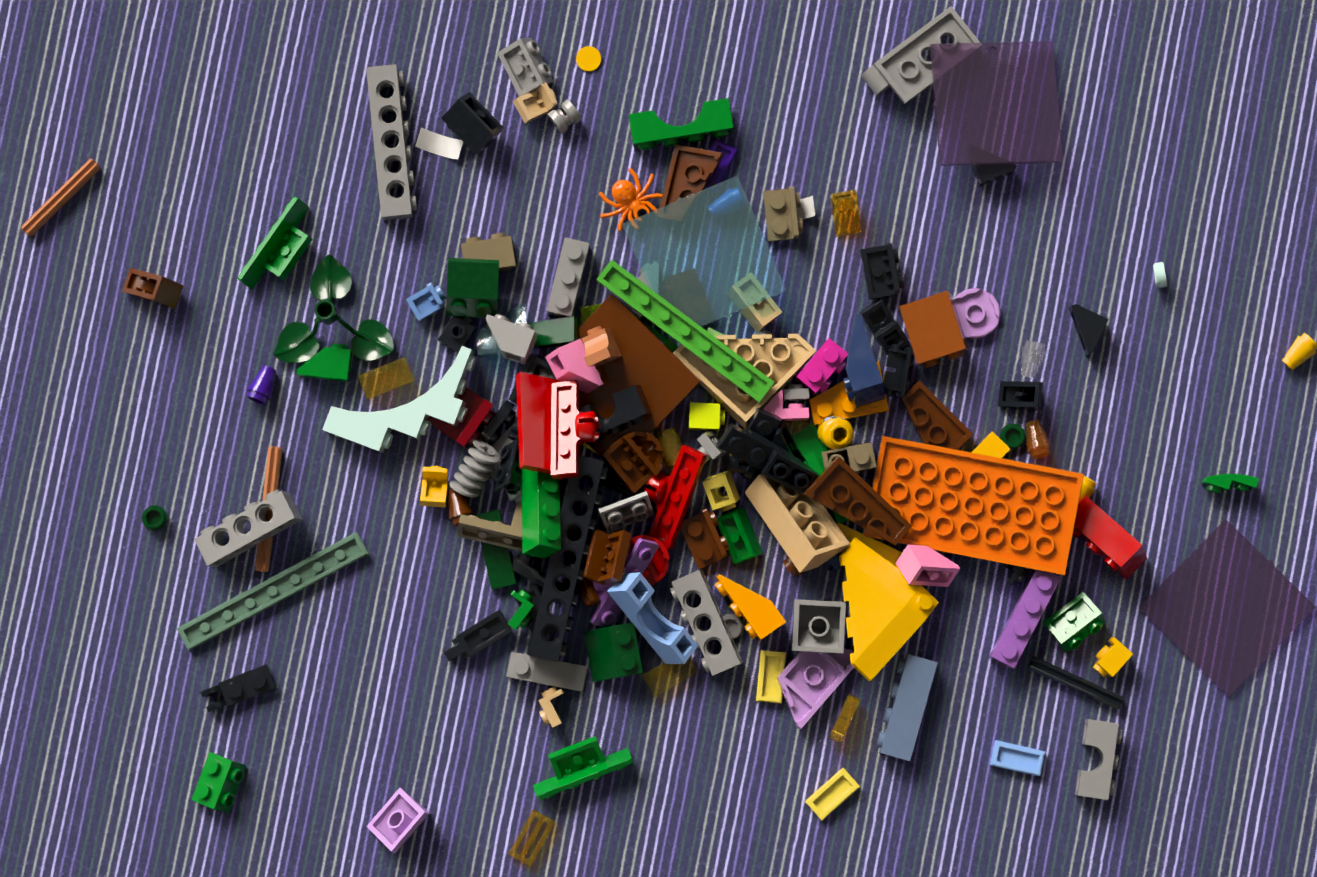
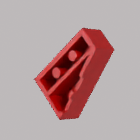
M1087 496L1079 503L1073 535L1076 538L1081 537L1087 542L1085 545L1095 555L1099 554L1113 571H1117L1127 581L1147 560L1143 545Z

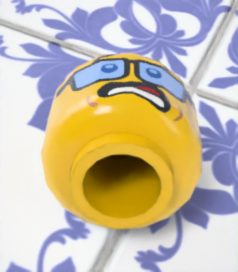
M826 417L821 421L817 430L820 442L833 450L847 447L853 440V427L850 422L842 417Z

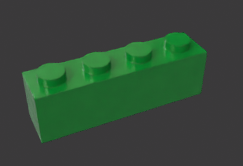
M521 469L522 554L545 559L561 549L560 479H553L551 474Z

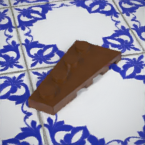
M838 456L803 493V495L893 545H896L912 527L907 520Z

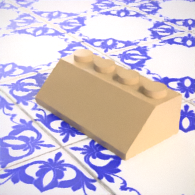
M759 474L745 491L751 503L800 573L819 567L850 545L826 508L811 498L763 474Z

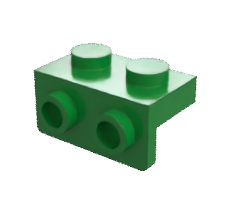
M209 752L191 800L214 810L229 813L234 804L239 785L244 778L246 765Z

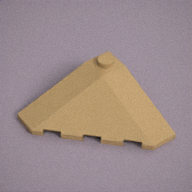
M772 334L752 335V339H736V335H716L719 341L775 382L760 403L683 345H680L673 352L701 380L700 384L728 414L746 429L757 407L763 409L781 389L783 390L816 353V350L799 334H788V338H772Z

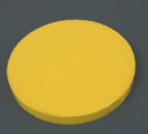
M591 46L581 48L576 56L577 65L584 71L596 70L601 63L600 52Z

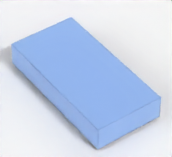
M995 740L989 765L1040 776L1046 751Z

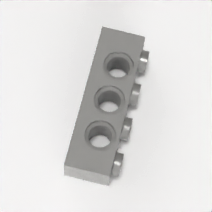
M280 490L272 491L265 496L266 499L260 503L253 502L244 507V512L225 517L222 520L223 523L219 526H210L200 532L201 535L194 540L206 565L216 568L303 520L290 493ZM272 509L273 517L267 522L265 514L267 510ZM250 521L251 530L245 533L243 529L244 524ZM225 533H228L229 542L224 546L222 537Z
M703 569L671 582L673 588H670L672 596L676 602L680 601L684 610L681 611L683 621L686 626H691L694 633L691 637L699 645L696 649L700 648L704 655L701 661L706 672L711 671L712 676L743 663ZM692 593H697L701 597V603L698 607H693L689 603V596ZM702 616H706L711 620V627L707 631L699 626V620ZM712 640H718L721 643L722 649L719 654H714L710 651L709 644Z

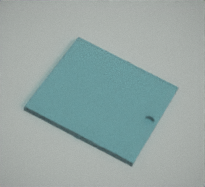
M738 176L683 199L678 198L674 203L622 224L648 287L701 327L723 317L729 318L735 312L786 291Z

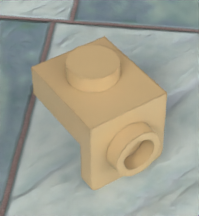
M546 82L541 84L536 90L524 94L513 101L524 123L548 114L558 104L555 93Z
M552 687L541 693L543 698L538 701L543 708L539 713L545 725L551 724L552 728L561 724L562 721L551 700L564 694L562 689L557 691L555 687Z

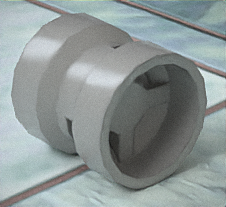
M568 99L561 104L558 110L553 109L547 114L561 134L565 133L571 124H577L582 120L581 115Z

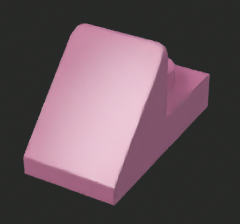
M782 389L762 409L779 416L784 421H809V408H804L803 404H789L788 408L783 409Z

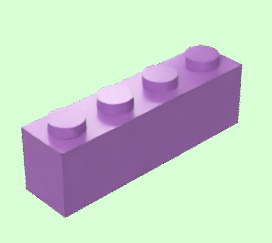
M1033 570L989 655L991 659L1010 669L1015 668L1061 577L1051 572Z

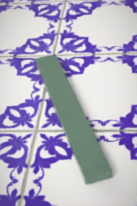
M355 532L183 624L177 630L188 651L360 560L369 555L358 532Z

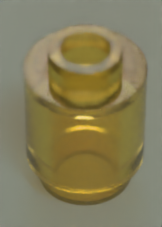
M670 428L656 433L657 439L664 451L662 453V463H667V467L675 465L683 445L680 433L676 432V428Z

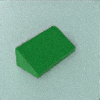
M743 507L717 518L719 530L729 545V553L734 565L763 554Z

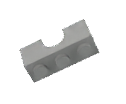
M564 238L548 302V315L561 318L573 317L590 243Z
M1085 719L1082 744L1093 746L1098 750L1100 763L1091 771L1078 770L1075 795L1108 800L1109 795L1113 796L1115 780H1111L1112 770L1117 769L1119 758L1115 754L1116 744L1120 745L1122 738V729H1118V723Z

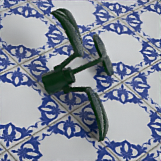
M329 254L318 264L310 280L312 295L315 299L321 300L315 306L314 311L317 318L314 319L315 324L312 332L309 326L302 322H292L286 325L279 334L273 355L287 363H303L310 360L317 354L320 348L318 340L313 336L317 334L321 322L330 325L337 321L355 336L351 340V350L357 358L363 361H375L390 355L394 351V342L388 329L376 320H363L357 331L338 316V311L332 303L333 298L342 299L349 293L352 287V278L348 270Z

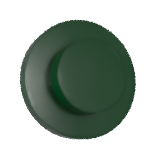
M153 505L144 510L142 522L147 529L158 531L167 524L168 516L162 507Z

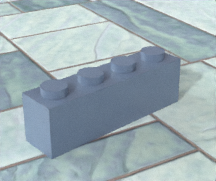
M906 654L905 659L900 658L897 673L901 674L898 683H893L890 697L894 698L891 708H886L883 722L887 723L884 733H879L876 747H880L879 753L906 761L911 760L938 662Z

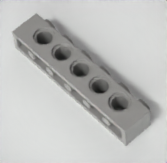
M396 64L366 67L381 217L383 221L413 218V211L417 210L416 195L411 196L410 186L415 185L413 170H408V161L412 160L411 146H406L405 136H409L408 120L403 121L402 111H407L406 97L401 96L400 86H404L403 71H398ZM383 88H393V95L390 98L381 97L380 93ZM387 112H394L397 115L396 120L392 123L384 122L383 116ZM389 137H397L399 144L395 148H388L385 145ZM391 162H400L402 164L401 170L397 173L389 172L388 166ZM396 186L404 188V194L400 198L391 196V190Z

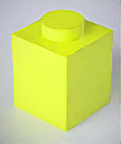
M690 402L689 430L719 431L720 425H725V410H720L719 403Z

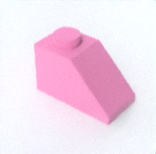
M907 545L896 562L909 585L948 587L960 570L957 564L928 546Z

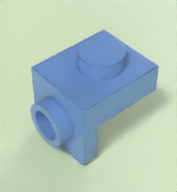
M431 282L427 284L426 288L406 299L419 322L446 307L443 303V300L446 299L439 285L434 288Z

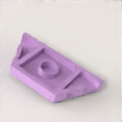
M845 648L844 653L799 651L778 675L777 680L795 724L799 729H802L854 668L850 661V654L854 653V651Z

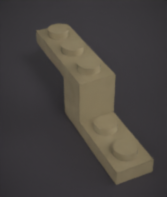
M517 501L511 526L499 521L492 522L480 519L477 516L461 514L457 536L522 551V502ZM571 526L567 530V536H574L580 539L582 531L578 526Z

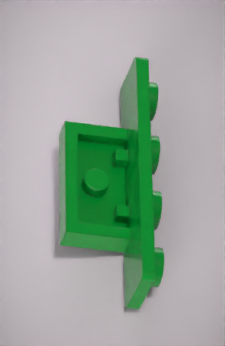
M296 196L293 197L277 222L271 227L263 242L257 247L247 265L242 268L237 278L240 282L253 289L266 269L283 281L313 240L296 228L308 211L309 206Z
M811 424L792 434V437L805 461L804 463L816 471L819 477L825 470L821 452L828 451V449L818 439L815 425ZM832 511L838 523L841 524L848 520Z
M594 736L548 754L556 776L534 784L533 788L538 800L543 798L549 799L558 792L577 788L581 783L589 780L600 779L604 774L614 770H623L629 764H632L633 760L628 748L604 757L597 738Z

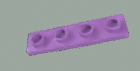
M639 538L630 554L626 556L625 573L640 572L643 575L659 545L654 541ZM593 582L601 603L590 622L596 626L610 627L614 624L622 610L607 592L613 584L603 586Z

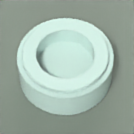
M1163 262L1154 263L1153 270L1156 287H1167Z

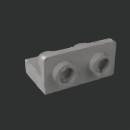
M520 38L497 53L519 97L536 90L545 82L547 85L553 82L551 69L543 61L540 55V48L532 38Z

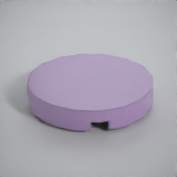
M979 288L966 289L953 300L965 337L971 339L983 338L990 334L997 326L1000 318L999 304L989 292Z

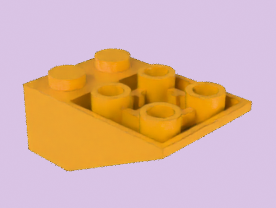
M720 574L716 576V589L722 597L727 595L732 601L729 607L737 618L742 616L746 621L747 625L744 628L752 639L757 637L760 641L786 623L771 600Z

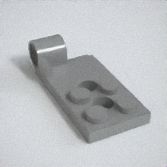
M950 6L875 62L861 77L876 96L891 87L905 104L981 48L982 44L953 7ZM943 35L951 37L953 45L951 47L943 46L940 37ZM930 50L934 55V59L932 61H925L921 56V51Z

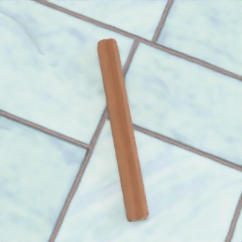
M270 446L268 448L262 501L266 499L265 496L268 493L278 490L282 448ZM272 509L267 510L265 514L268 522L273 517ZM273 536L257 545L256 571H269Z

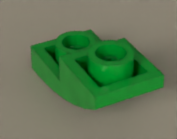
M1219 474L1203 478L1201 484L1207 486L1206 490L1221 494V491L1229 490L1231 483L1234 484L1233 488L1248 492L1249 489L1257 488L1259 478L1242 474Z

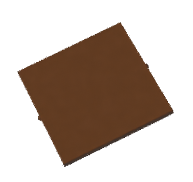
M613 293L578 329V339L582 341V338L588 336L587 331L597 326H601L602 329L610 328L622 356L604 365L595 367L600 373L603 385L588 394L579 390V408L588 404H595L599 415L608 419L615 411V402L612 394L633 385H641L652 413L645 416L646 421L633 426L631 422L622 425L623 430L609 435L607 431L600 434V440L588 444L599 456L619 436L625 433L640 431L651 434L655 429H659L660 424L701 382Z

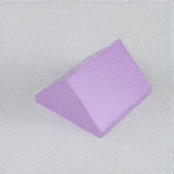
M399 788L366 827L395 854L427 818L430 812L403 789Z

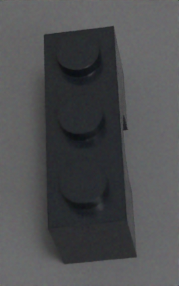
M633 385L612 394L615 402V411L608 419L599 415L595 404H588L579 408V412H595L600 426L596 433L600 432L599 435L607 431L609 435L623 430L622 425L631 422L632 426L646 421V415L652 413L641 385Z

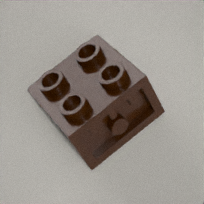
M707 508L702 510L700 514L684 520L680 528L698 570L726 558V552L730 549L724 535L719 537L716 528L719 527V523L714 512L709 513Z

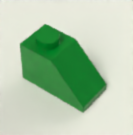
M333 343L332 348H323L298 368L297 375L304 378L349 382L353 352L347 349V345Z

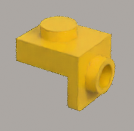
M440 466L423 467L420 506L446 508L449 482L447 468Z

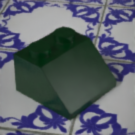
M448 258L446 316L486 318L487 315L495 316L497 314L499 260Z
M633 623L584 632L593 682L643 673Z

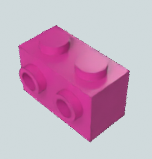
M828 338L797 375L795 380L803 384V387L809 388V391L814 396L818 391L824 393L832 383L829 379L835 371L839 374L847 365L845 359L848 353Z

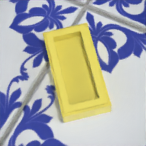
M761 650L756 701L782 703L783 692L777 677L785 669L786 652Z
M842 768L805 802L821 820H824L860 786Z

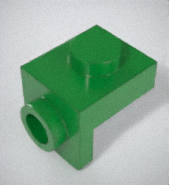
M522 589L519 593L513 590L511 595L522 602V605L508 622V625L515 630H518L520 627L525 629L533 618L530 613L535 608V605L531 603L534 598Z

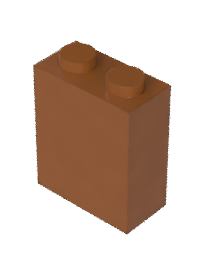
M947 290L899 306L918 365L924 364L925 368L940 364L939 359L941 358L957 359L964 356L963 351L969 350L950 291Z

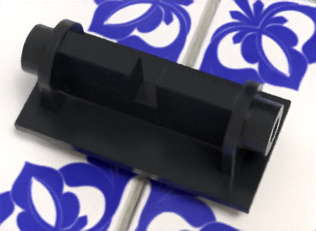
M892 344L891 349H888L886 367L895 369L894 373L885 371L883 379L885 395L894 396L895 392L894 398L904 397L905 393L908 392L910 386V379L907 378L908 371L914 362L911 346L901 350V345Z
M518 439L505 445L500 452L501 462L495 475V492L505 488L508 494L515 495L521 488V473L515 471V469L521 471Z

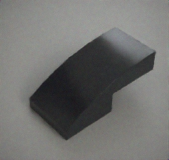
M879 298L859 312L887 355L888 349H891L892 344L901 345L902 348L910 344L900 325L894 320L882 299Z

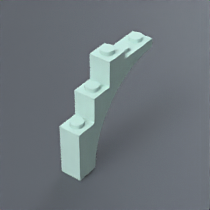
M462 346L453 365L443 378L428 392L410 403L390 410L376 412L348 411L331 406L322 430L383 453L384 449H388L391 445L393 435L390 433L392 430L419 440L422 435L425 436L430 427V421H427L429 416L458 426L459 422L464 421L468 408H465L466 402L457 398L459 394L463 395L466 389L467 381L465 377L467 372L472 371L476 362L475 352Z

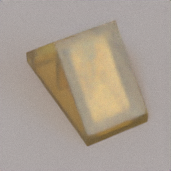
M856 190L831 194L829 202L836 237L861 233Z

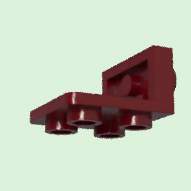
M467 387L463 395L459 394L457 398L466 402L465 408H468L463 422H459L458 426H454L430 416L427 420L430 421L431 425L465 449L468 445H474L473 441L479 438L480 433L478 431L482 425H488L495 415V412H493L495 406Z

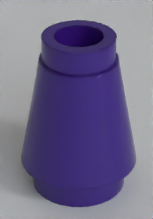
M262 365L261 370L247 389V398L258 404L266 405L267 400L271 399L277 371L269 366Z

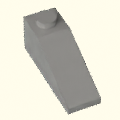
M511 651L506 677L582 692L587 667Z

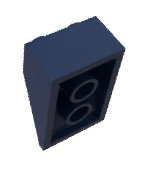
M860 314L855 315L846 365L847 378H843L848 400H854L856 408L885 399L883 381Z

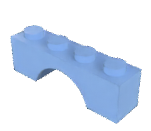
M640 572L624 573L621 581L613 583L607 592L665 664H685L699 645L684 627L670 622L658 612L651 599V595L655 590Z

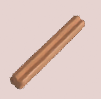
M89 159L22 225L21 229L28 236L32 237L100 170V166L93 159Z

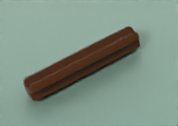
M568 536L569 539L576 541L574 536ZM565 551L571 566L576 562V555L572 551ZM582 556V561H581V565H580V566L585 567L586 564H585V561H584L583 556ZM583 576L582 582L577 581V585L585 606L591 607L599 603V598L593 582Z

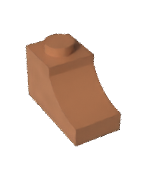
M597 326L588 330V336L582 338L586 352L584 359L588 367L601 366L622 356L610 328L602 329L601 326Z

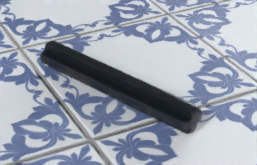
M1032 657L1029 662L1028 668L1115 709H1120L1124 702L1123 696L1040 658Z

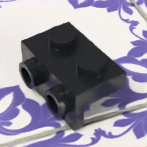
M886 243L883 246L860 249L868 299L872 300L899 295L900 288H904L902 274L896 271L895 264L899 263L897 248L893 249L892 243Z

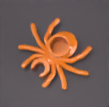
M629 168L628 171L634 177L637 188L627 180L615 182L612 187V196L618 204L609 200L603 192H599V196L605 203L614 208H620L610 213L601 214L600 218H609L623 212L618 224V231H622L627 214L628 220L635 230H639V226L634 221L632 215H634L636 221L642 222L637 214L639 211L644 210L650 216L648 207L658 215L659 211L657 208L645 200L662 198L663 194L656 193L643 196L652 184L654 174H650L647 184L641 191L638 175L632 168Z

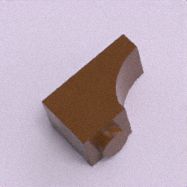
M130 268L122 292L158 305L176 309L184 285L160 275Z

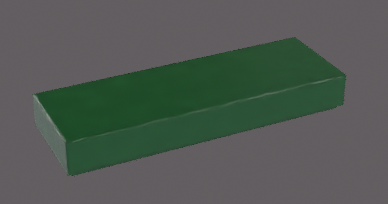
M499 509L474 515L480 519L502 522ZM481 542L491 589L517 584L509 549Z

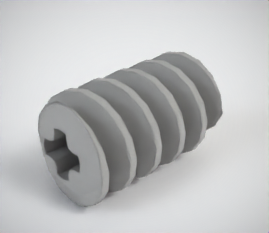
M473 441V444L478 449L469 448L468 452L471 456H465L463 459L467 465L460 464L459 470L462 473L456 472L454 477L457 481L452 480L449 483L453 490L464 496L478 497L481 489L486 485V480L491 476L490 472L494 471L495 464L500 460L498 452L483 441Z

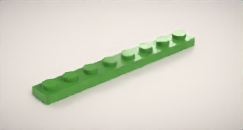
M612 259L596 279V281L758 403L761 402L775 382Z

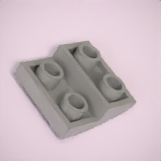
M647 491L598 509L607 533L620 530L627 525L641 522L654 516Z

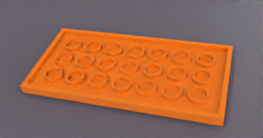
M882 436L873 489L912 525L898 543L928 546L933 550L1065 575L1084 474ZM865 529L864 536L884 540Z

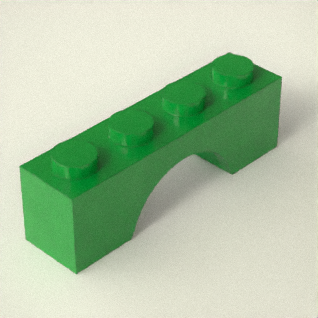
M729 98L703 102L702 110L698 117L691 123L683 126L666 124L660 120L654 110L629 114L633 148L639 147L641 151L653 149L655 144L664 143L666 147L678 145L680 140L689 139V142H699L704 140V136L714 135V138H724L729 136V132H733Z

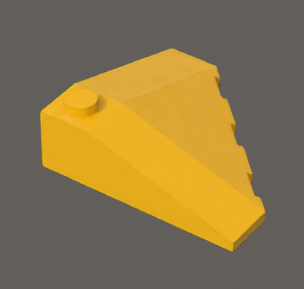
M853 538L850 545L839 556L840 566H845L847 580L842 582L844 602H849L851 616L846 618L848 638H853L854 653L850 654V661L853 667L868 681H871L925 622L939 602L922 585H909L900 569L857 538Z

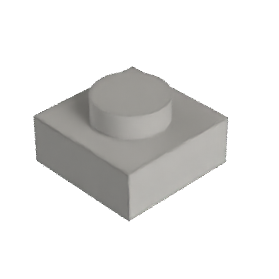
M803 384L788 385V389H783V402L809 400V388H803Z

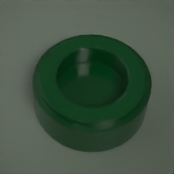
M1011 423L1001 429L999 438L1010 449H1016L1024 443L1025 431L1020 425Z

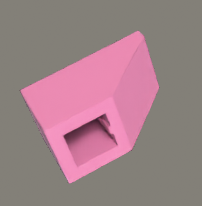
M581 339L559 347L545 357L556 379L561 382L577 380L579 390L587 394L603 385L599 371L595 367H588L585 362V346Z

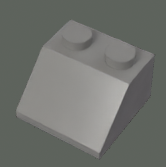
M795 599L793 601L792 651L844 653L846 602Z

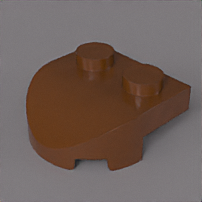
M636 431L619 436L600 456L631 493H635L652 476L659 474L663 466L662 453L664 451L661 443L655 436L647 432Z

